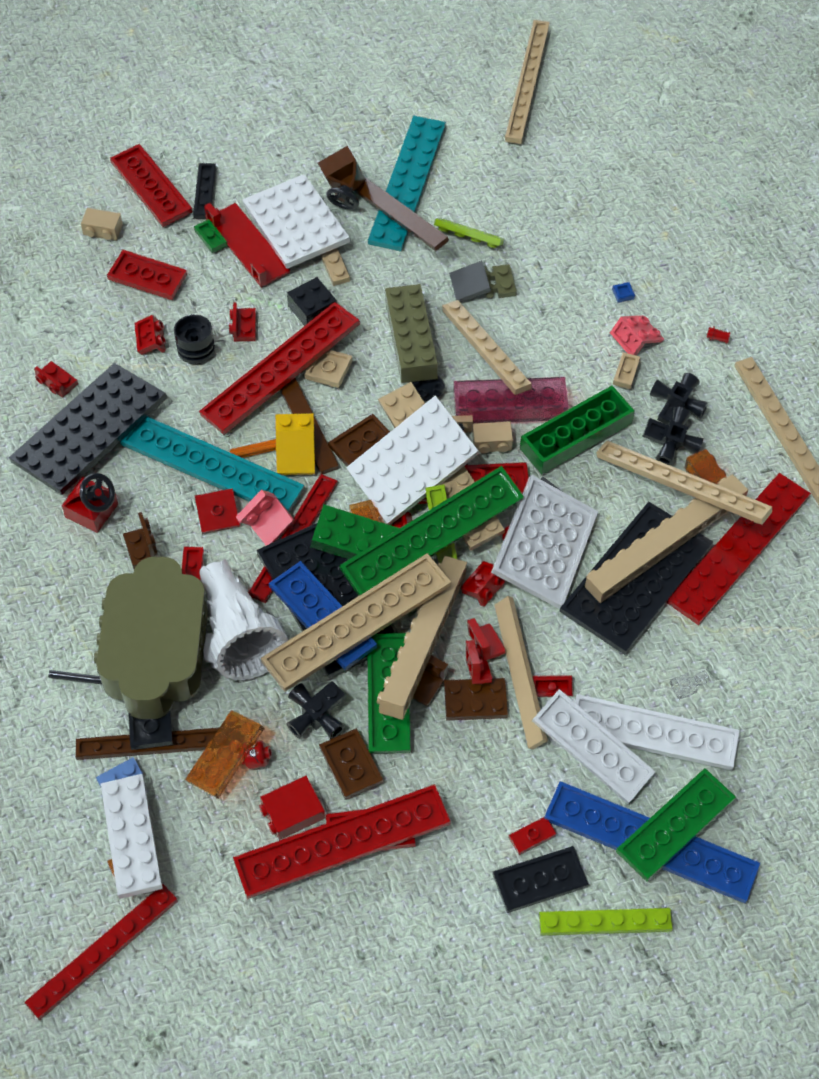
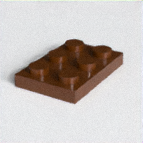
M371 414L329 441L328 445L348 467L390 433V431L374 414Z
M492 678L491 683L472 684L471 679L444 680L446 721L508 718L505 678Z
M357 728L319 744L321 753L345 800L383 784V778Z

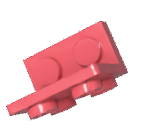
M643 315L620 317L610 332L628 354L636 356L646 343H658L664 340L660 331L654 328L649 319Z
M261 490L236 516L240 523L250 525L265 545L275 542L294 522L293 517L273 493Z

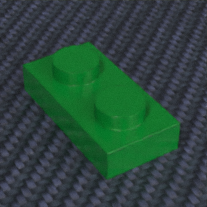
M209 219L194 226V231L212 254L227 246V241Z

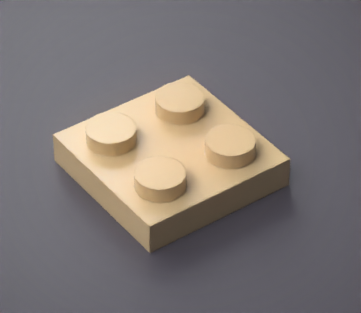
M328 350L307 368L304 374L305 379L339 388L353 358L348 354Z

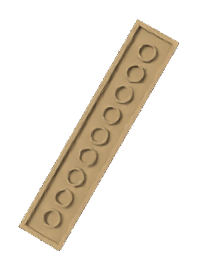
M412 382L378 399L379 404L394 428L425 404ZM464 466L441 485H445L446 497L448 499L473 484L474 480ZM494 517L462 538L470 551L502 535L505 533V529L498 518Z
M425 554L261 657V662L283 691L286 692L450 587L451 581L428 554Z

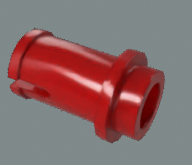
M713 326V328L709 327L706 338H710V341L714 339L728 343L731 332L715 329Z

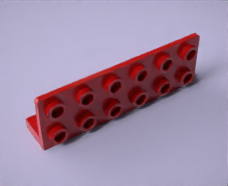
M211 203L204 205L206 220L209 219L227 241L229 249L260 287L290 273V268L286 269L272 246L236 203L221 210L214 208Z

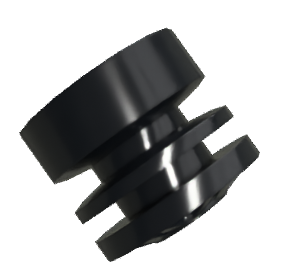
M195 314L184 316L176 322L173 330L178 356L183 361L191 364L203 363L209 360L215 352L211 322L206 317Z

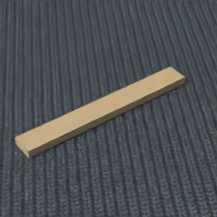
M507 596L494 606L528 749L534 750L547 742L548 739L546 733L532 722L533 718L539 713L540 706L513 597Z

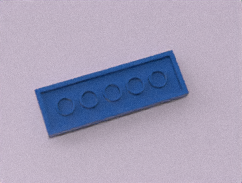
M301 561L269 583L270 589L307 629L342 607ZM370 637L337 658L336 661L346 671L376 649L377 643Z

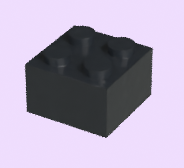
M318 277L287 292L288 307L304 326L331 304L337 303L335 297Z

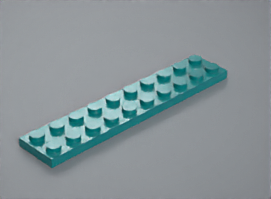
M414 115L385 192L413 212H416L444 133L446 122ZM378 210L368 238V245L402 252L409 231Z
M146 417L120 441L121 445L219 489L233 488L235 496L249 502L261 490L271 492L289 513L305 489L304 485L150 417Z

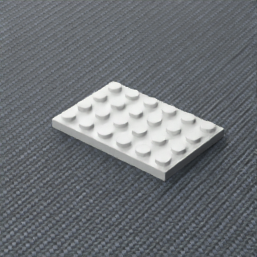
M305 174L242 199L243 205L286 269L350 242V237Z
M434 396L346 468L386 523L391 525L426 497V487L441 485L480 454V452L439 399Z
M531 475L522 494L524 498L517 506L491 573L560 609L566 600L598 511Z

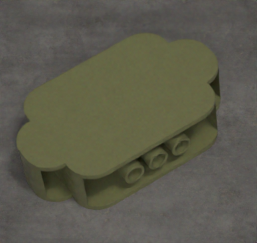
M149 557L140 561L133 573L121 574L112 579L107 587L106 598H102V610L104 612L99 618V627L101 628V633L97 634V645L99 647L98 651L94 653L97 673H99L105 693L113 699L123 700L129 714L139 719H158L165 716L172 709L174 701H185L192 698L198 692L201 685L203 649L208 620V608L204 600V586L195 576L182 574L179 563L169 557Z

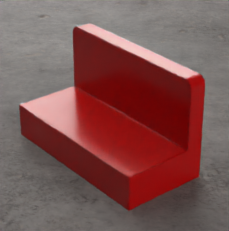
M475 618L467 620L468 634L474 640L476 648L480 649L483 661L505 654V648L490 623L479 627Z

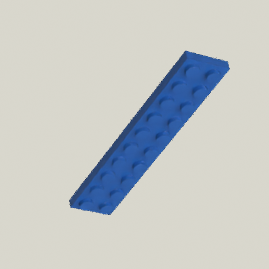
M560 781L544 819L556 826L616 850L649 817ZM695 837L662 869L746 904L760 863Z

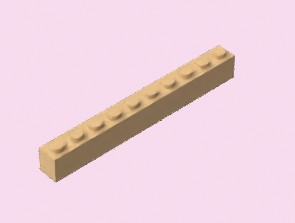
M733 474L728 478H722L717 484L747 496L748 489ZM694 498L687 507L678 509L673 517L664 519L660 526L656 529H650L643 538L636 539L629 548L620 550L615 558L606 560L598 570L589 572L586 576L585 588L602 603L729 511Z
M444 556L442 563H438V567L451 581V586L418 607V616L412 620L411 632L406 633L405 645L399 648L398 660L392 664L391 676L386 677L384 682L385 689L383 692H379L377 698L379 713L403 720L465 579L467 562Z

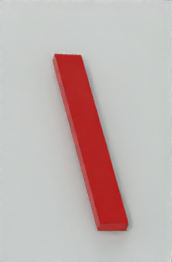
M323 474L319 475L294 516V522L287 528L282 538L314 524L322 511L323 504H326L337 486V480ZM263 567L248 592L252 598L263 603L267 602L273 592L269 587L272 579L265 567Z

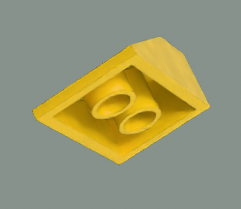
M313 413L275 414L277 473L280 475L315 474Z

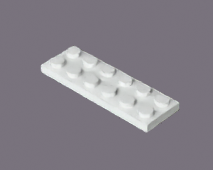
M560 689L532 720L534 724L627 804L630 803L655 773L651 767Z
M143 774L101 783L119 899L163 889Z

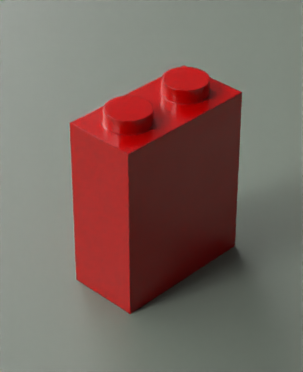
M303 776L260 796L261 805H259L261 814L263 817H268L270 822L267 824L272 835L276 834L279 840L325 819V811L307 776Z

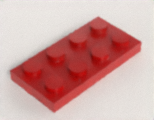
M122 249L108 272L107 278L108 280L173 300L187 276V270Z

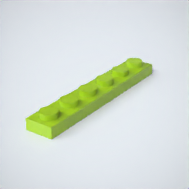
M670 908L539 912L540 936L672 931Z

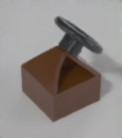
M346 146L318 162V165L331 187L326 192L327 199L337 207L353 210L359 206V201L352 192L366 179L349 147Z

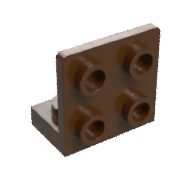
M142 512L138 513L141 529L123 533L133 569H135L140 561L158 555L148 517L144 518Z
M431 655L412 699L425 706H429L448 676V664Z

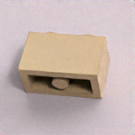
M92 208L86 209L81 221L83 235L104 238L106 240L117 241L123 226L121 213Z
M511 422L473 424V444L480 453L512 451Z

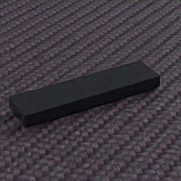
M199 163L193 219L206 220L204 205L208 203L213 204L216 163Z

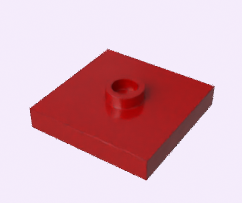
M233 488L195 495L202 534L240 527V523L236 518L238 513Z

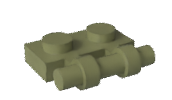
M510 264L492 266V272H489L485 266L491 287V292L485 293L487 298H492L494 296L493 293H497L498 298L516 296Z

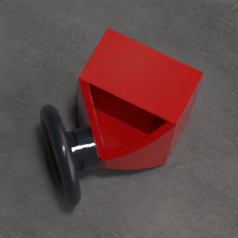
M92 473L81 478L61 506L65 518L98 533L118 506V500L112 481L101 473ZM102 481L106 483L108 488L102 486Z

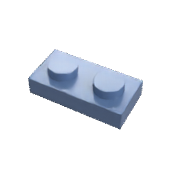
M133 757L97 776L96 779L101 787V783L143 773Z

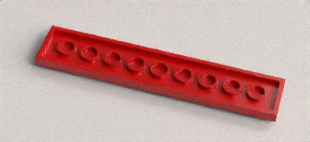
M334 302L199 410L200 416L225 435L360 325L359 319Z
M778 473L755 499L772 506V513L761 525L740 516L668 599L667 604L697 625H700L808 500L811 493L786 476Z
M434 784L233 857V861L246 898L250 899L446 827L451 822Z

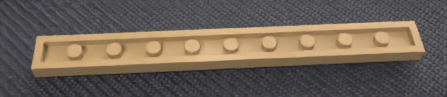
M533 21L505 135V142L522 143L550 22Z
M749 357L735 363L736 370L819 505V465L754 359Z
M606 441L596 452L597 458L761 525L772 513V506L610 441Z

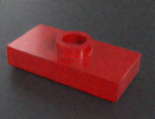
M543 817L513 832L508 838L517 853L521 855L556 837V832L550 822Z

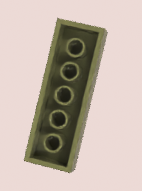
M421 284L385 288V304L401 383L438 379V363Z

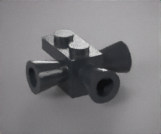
M684 373L681 383L676 381L672 389L659 379L655 381L650 396L667 400L658 415V421L667 425L672 420L674 407H683L699 419L703 417L709 402L691 398L693 390L700 383L694 374Z
M674 407L672 420L667 425L652 418L648 419L642 437L663 445L656 456L657 461L673 465L675 450L677 451L680 446H683L695 455L698 454L703 438L686 435L688 426H685L691 415L689 410L683 407Z
M333 681L328 683L313 697L303 683L296 685L290 691L288 698L302 708V715L286 723L294 736L300 739L310 725L315 730L322 726L330 739L337 737L343 731L345 724L331 716V710L346 698V694Z

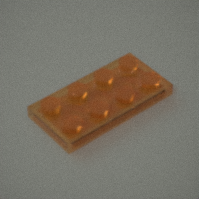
M231 710L185 780L219 799L265 728Z

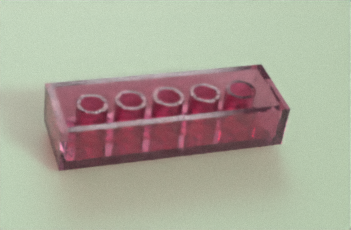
M565 377L527 378L532 383L531 389L517 395L508 388L502 379L454 381V415H472L473 424L549 421L569 408Z

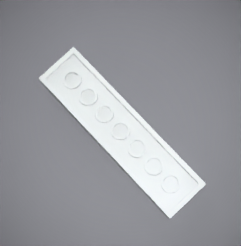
M576 695L575 703L626 747L731 771L734 767L739 730L584 695Z

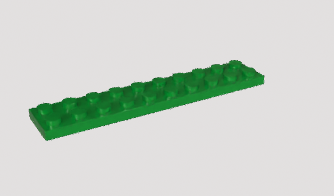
M500 466L347 560L339 568L358 596H360L425 554H428L430 557L520 502L524 496L504 468Z

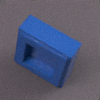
M630 282L612 286L617 303L635 299Z

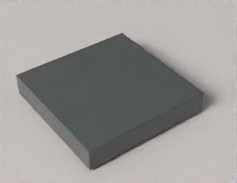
M482 260L449 273L456 300L460 303L491 292Z

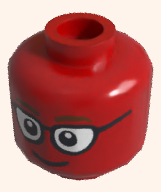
M262 740L247 742L240 749L241 763L248 769L265 767L268 765L269 759L272 758L270 746H266Z

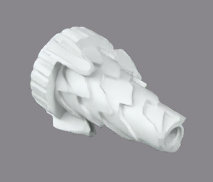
M226 559L202 566L199 573L208 595L207 608L214 633H207L205 635L203 649L205 661L209 662L211 667L218 670L222 676L232 680L253 679L268 673L269 671L261 662V657L288 641L281 623L273 615L264 613L258 603H254L245 586L241 584L239 577L234 576Z

